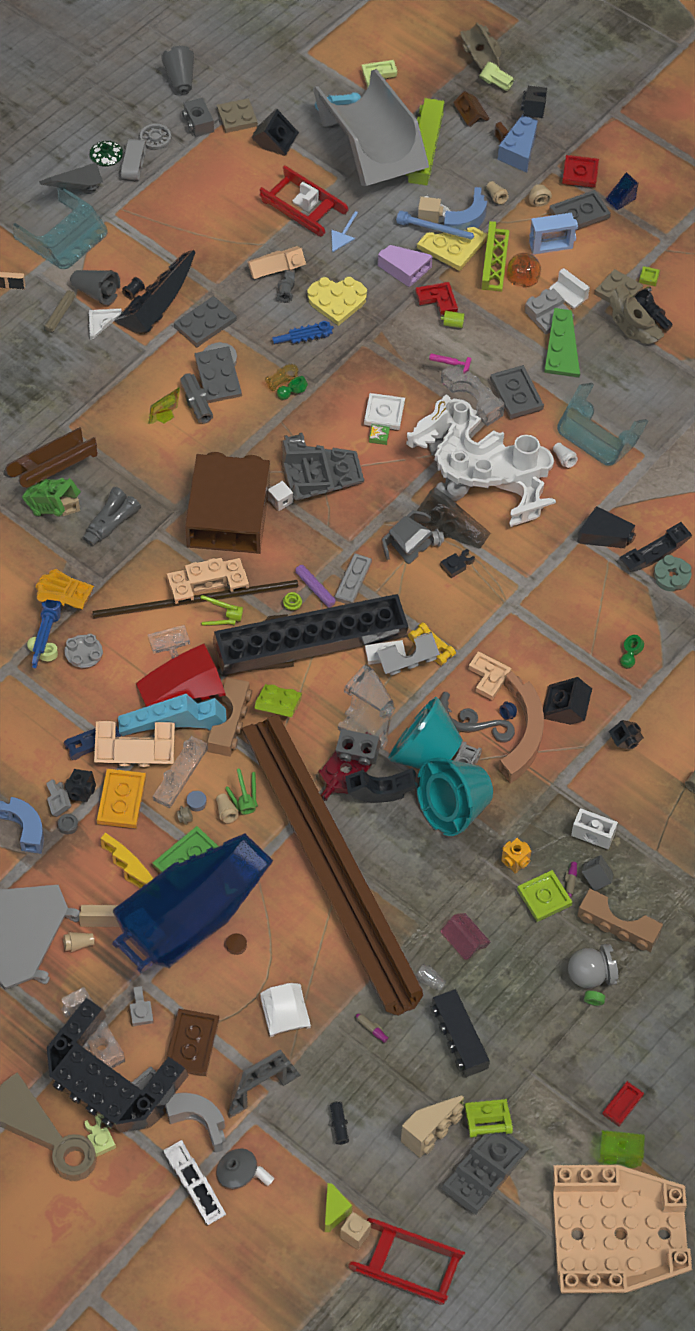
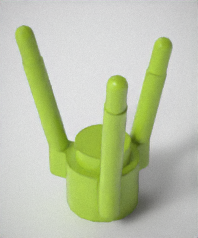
M201 595V599L227 608L226 617L229 618V620L202 622L201 625H235L236 621L241 622L243 607L230 605Z

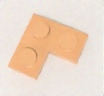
M478 651L469 664L468 669L483 676L476 687V692L493 700L505 682V675L511 672L512 668Z

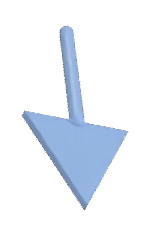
M357 211L354 212L342 233L332 230V253L355 239L345 235L358 214Z

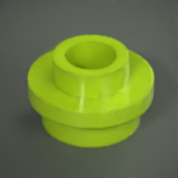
M290 592L284 597L283 605L288 610H297L302 605V599L297 593Z

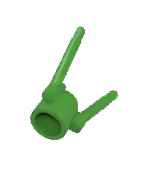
M238 768L237 773L243 795L237 801L230 788L227 786L225 789L238 812L240 811L241 814L247 815L253 813L256 807H258L256 801V774L252 772L251 797L246 792L241 769Z

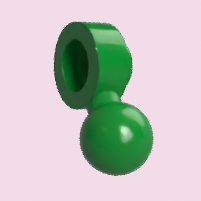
M304 376L295 377L290 381L288 387L281 386L277 389V397L281 400H287L292 392H304L308 383Z
M635 634L626 638L624 648L627 653L622 655L620 659L621 665L627 669L635 665L634 655L639 654L644 649L643 639Z

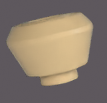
M535 185L530 190L529 201L536 207L548 204L552 198V193L544 185Z

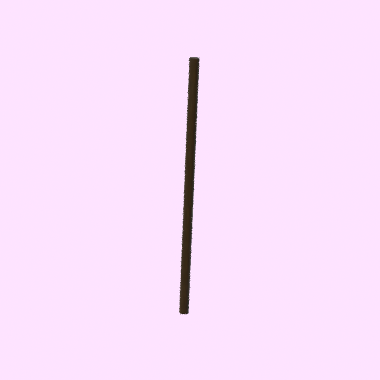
M298 580L252 586L247 589L246 587L233 589V592L226 590L194 595V600H191V598L179 600L177 604H175L174 599L96 610L92 611L93 618L206 601L201 599V595L217 600L298 587Z

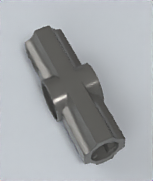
M184 374L180 378V383L185 392L187 404L190 409H193L199 423H208L213 418V413L208 405L206 393L203 388H200L194 374Z

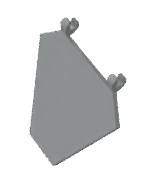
M59 885L0 890V983L5 989L31 979H35L42 984L48 983L50 979L48 972L38 969L65 917L71 921L79 922L80 911L67 907Z

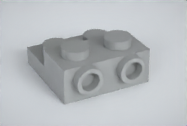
M553 288L551 290H543L540 296L536 298L530 297L526 302L525 313L545 334L551 332L554 308L569 309L564 305V298Z

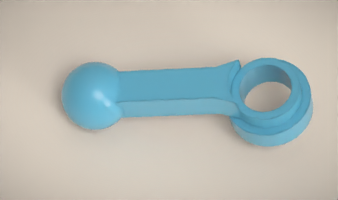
M353 92L350 95H328L327 98L335 105H346L357 102L361 96L359 93Z

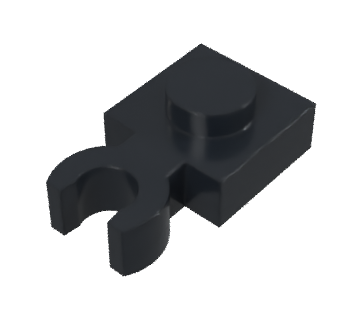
M465 549L460 556L454 553L442 560L440 566L450 578H453L465 571L467 565L473 564L475 556L467 558L469 550Z

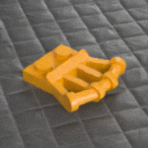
M53 569L49 574H44L40 577L36 584V590L38 591L36 596L40 602H44L47 599L60 601L63 606L69 604L73 608L83 609L93 592L94 586L73 579L58 569Z

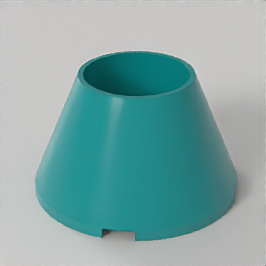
M434 697L414 718L415 721L409 728H406L396 742L388 757L391 762L420 769L426 761L433 758L451 760L458 751L463 739L440 699Z
M433 758L426 761L418 773L420 786L417 788V796L421 810L429 824L435 830L439 829L444 832L443 835L455 836L464 832L492 801L493 785L488 773L481 766L445 758Z

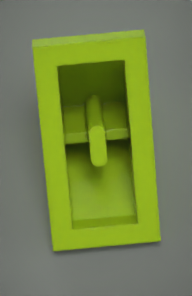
M328 1183L325 1232L332 1231L352 1213V1204L332 1183Z

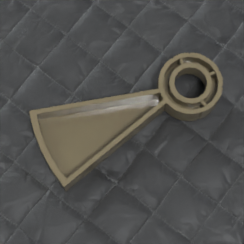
M18 1072L0 1085V1127L52 1150L55 1170L63 1179L80 1181L87 1178L96 1166V1152L92 1142L84 1136L77 1134L62 1138ZM79 1151L84 1154V1161L78 1166H70L65 1162V1157L68 1153Z

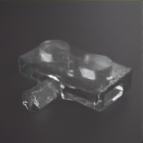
M185 625L148 634L153 654L169 651L171 659L178 656L176 648L190 644Z

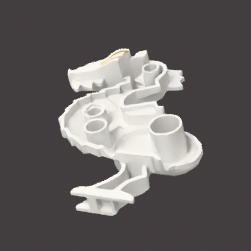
M446 394L441 400L436 402L434 412L420 420L412 433H407L408 441L406 445L411 448L416 446L427 448L426 443H435V439L443 438V442L437 446L434 460L437 461L438 471L441 470L444 478L447 477L456 484L461 483L470 487L488 488V486H496L497 488L519 494L522 500L518 507L511 510L510 526L537 519L540 516L541 509L556 503V500L552 498L540 499L544 488V482L540 480V477H548V473L554 464L551 452L545 447L540 446L537 438L531 435H521L517 437L514 445L507 447L503 444L504 432L492 431L478 443L470 439L471 432L481 422V418L476 416L477 411L472 409L471 405L464 400H451Z

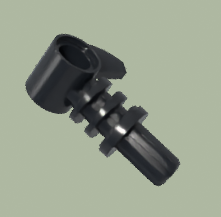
M648 286L637 292L634 297L655 321V324L658 323L664 330L669 331L673 324L665 317V310L654 302L653 295L651 294L652 288Z

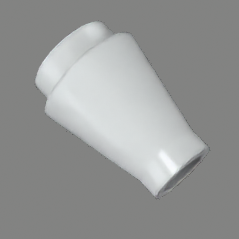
M561 443L554 445L553 451L556 453L562 466L567 468L573 467L578 460L576 453Z

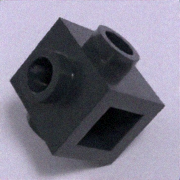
M621 720L608 731L617 747L629 750L637 747L644 738L639 725L626 720Z
M74 769L70 778L65 782V790H67L69 799L87 802L96 787L93 772Z

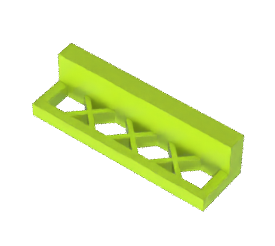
M489 221L482 290L502 292L509 230L496 229V222ZM495 234L505 235V239L498 242L495 239ZM497 248H500L503 252L499 257L493 253ZM495 263L502 267L497 272L491 268ZM495 277L500 282L499 286L489 285V281Z

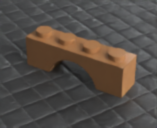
M227 677L224 685L226 696H222V703L232 711V715L226 722L212 726L207 745L208 752L231 757L232 751L237 748V733L241 734L243 727L241 720L242 717H246L248 709L246 703L251 700L252 690H250L248 681Z
M589 889L579 907L577 916L583 922L592 923L602 931L610 932L620 940L628 941L635 944L637 948L649 952L652 951L663 927L662 923L646 915L635 921H624L617 918L609 909L608 897L592 889Z

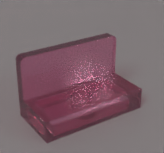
M466 913L454 914L441 930L442 934L465 960H469L477 949L486 948L490 944L488 938Z

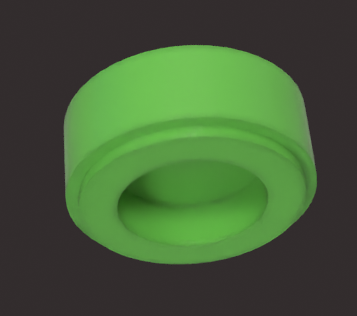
M586 991L584 1001L590 1005L601 1006L605 1002V995L596 991Z

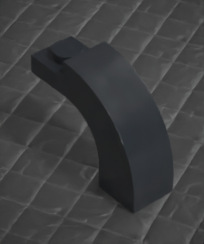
M413 768L388 777H374L367 774L364 770L345 776L348 794L357 800L370 803L399 800L405 798L404 793L418 788L416 771Z

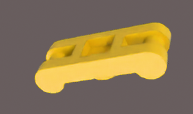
M421 622L416 630L408 633V637L415 644L414 637L432 631L429 630L425 623ZM432 632L438 651L443 652L442 654L439 653L440 655H437V659L434 661L443 666L448 658L456 655V651Z

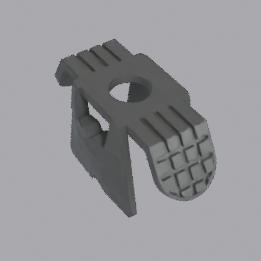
M412 510L390 529L389 533L382 538V548L386 560H390L387 548L390 543L407 564H411L418 557L419 552H424L432 544V541L428 539L432 535V531L417 523H429L431 520L430 515Z

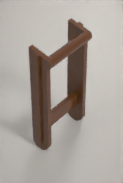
M79 427L10 462L6 466V473L10 477L20 475V485L25 488L31 487L89 456L96 457L98 454L96 439L93 437L83 442L82 430Z

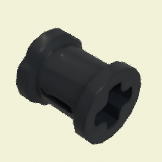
M137 277L132 278V282L122 288L123 294L130 300H133L139 291L145 289L144 283Z

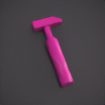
M431 353L429 360L454 366L463 365L465 366L463 374L469 371L472 358L467 357L466 362H461L456 358Z

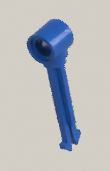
M47 599L42 602V622L33 648L35 654L33 655L32 668H37L40 654L45 651L52 624L61 617L60 601Z

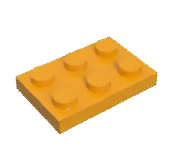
M115 769L106 770L97 824L137 829L146 773Z

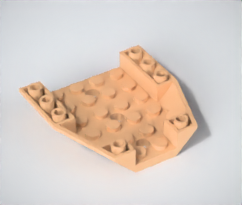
M554 1165L553 1207L557 1279L560 1293H628L692 1271L690 1248H687L684 1213L687 1207L685 1185L620 1165ZM578 1230L583 1234V1238L575 1240L571 1233ZM622 1230L626 1233L627 1237L623 1240L617 1239L615 1232ZM666 1230L670 1234V1238L666 1240L661 1239L658 1232Z

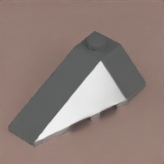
M97 163L39 181L40 185L76 190L87 188L88 191L98 188L97 184L103 182Z

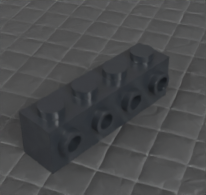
M453 989L433 997L432 1006H430L434 1018L437 1017L440 1022V1032L443 1036L446 1035L448 1039L447 1046L450 1053H454L457 1060L455 1062L459 1072L463 1071L466 1078L488 1069L490 1060L457 990Z

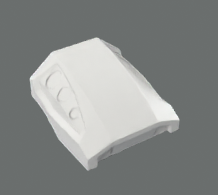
M288 983L271 987L260 993L270 1037L304 1027L307 1029L311 1028L301 984Z

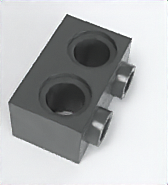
M341 729L335 751L341 760L351 761L352 759L357 760L363 765H370V763L376 765L381 740L379 736ZM352 743L353 747L351 749H344L346 744ZM371 747L372 751L370 753H363L365 748Z

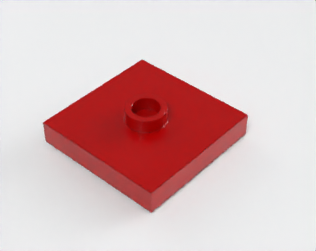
M566 155L562 184L596 188L599 159Z

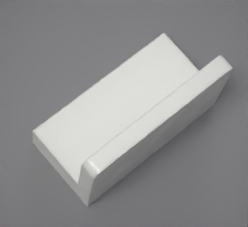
M563 268L559 271L558 281L549 290L554 288L564 298V303L572 309H576L588 299L590 287Z

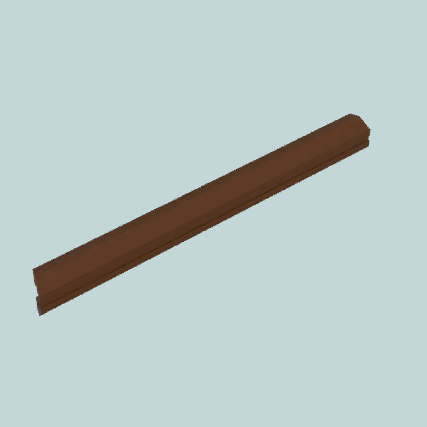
M276 714L268 717L263 722L243 727L241 730L386 1012L399 1016L406 1011L415 1009L423 997V990L279 715Z

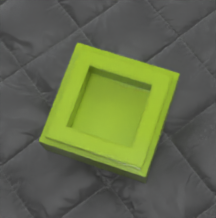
M643 266L639 283L656 286L660 270Z

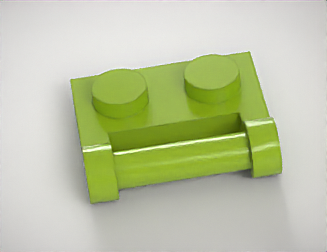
M507 1099L465 1103L470 1138L482 1134L513 1133ZM501 1121H504V1124L485 1125V1126H476V1125H475V1124H481V1123H491V1122H501Z

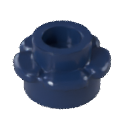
M505 701L500 706L499 711L501 716L508 720L516 717L517 708L513 703Z

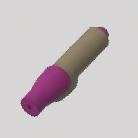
M571 862L565 877V882H567L566 892L570 898L574 893L577 862Z
M356 1014L357 1021L368 1029L372 1035L384 1043L388 1041L389 1038L384 1034L380 1025L372 1023L363 1014Z

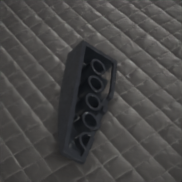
M191 250L179 256L168 267L170 270L161 273L157 277L158 281L152 285L149 284L145 288L147 292L142 296L138 295L114 321L136 334L149 332L153 328V324L163 317L162 314L178 294L190 270L196 252Z

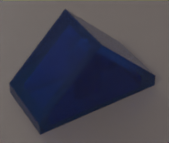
M626 172L606 200L616 210L621 209L636 200L639 183Z

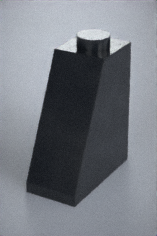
M596 506L580 529L577 543L625 549L628 543H632L635 539V525Z

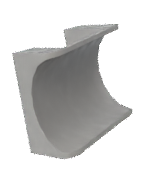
M377 69L371 71L370 84L365 94L357 102L350 105H335L328 100L318 86L313 87L322 126L327 127L338 123L349 137L361 186H368L429 167L417 119Z

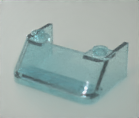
M579 384L558 423V432L604 465H615L635 446L648 420L634 421L630 430L623 431L618 438L591 420L594 414V407L586 399L594 384Z

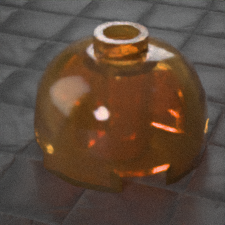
M519 253L513 256L507 265L506 276L513 285L515 283L523 285V288L532 287L538 283L541 275L539 260L530 253Z

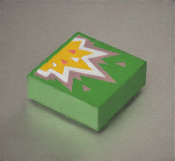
M372 424L369 442L387 445L390 427Z

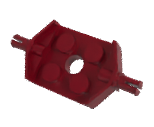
M346 744L344 746V749H351L353 747V744ZM368 747L363 750L365 754L371 752ZM335 751L322 770H318V776L325 785V790L321 794L322 799L327 801L331 793L348 794L345 776L360 770H364L367 773L372 764L363 765L357 760L352 759L351 761L341 760ZM347 766L351 768V771L344 773L341 771V768Z

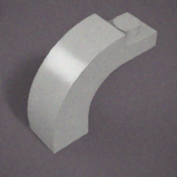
M192 1093L174 1094L165 1106L170 1124L183 1120L200 1122L209 1133L215 1153L223 1151V1142H226L222 1130L225 1129V1120L219 1109L211 1101L200 1095Z

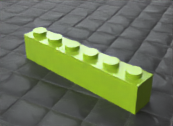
M425 98L424 104L420 105L419 115L421 117H418L417 121L429 167L405 174L408 176V183L428 186L444 114V101Z

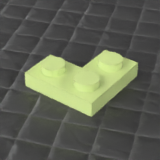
M394 60L362 65V73L367 88L370 84L372 70L377 69L383 78L397 76Z

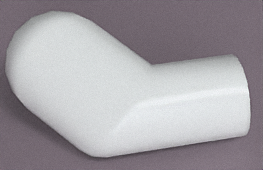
M257 1166L253 1178H259L265 1185L269 1186L275 1178L263 1167Z

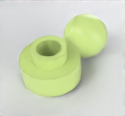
M31 637L27 642V647L32 652L37 637ZM47 643L44 653L40 654V659L43 661L56 659L58 656L57 646L53 643Z

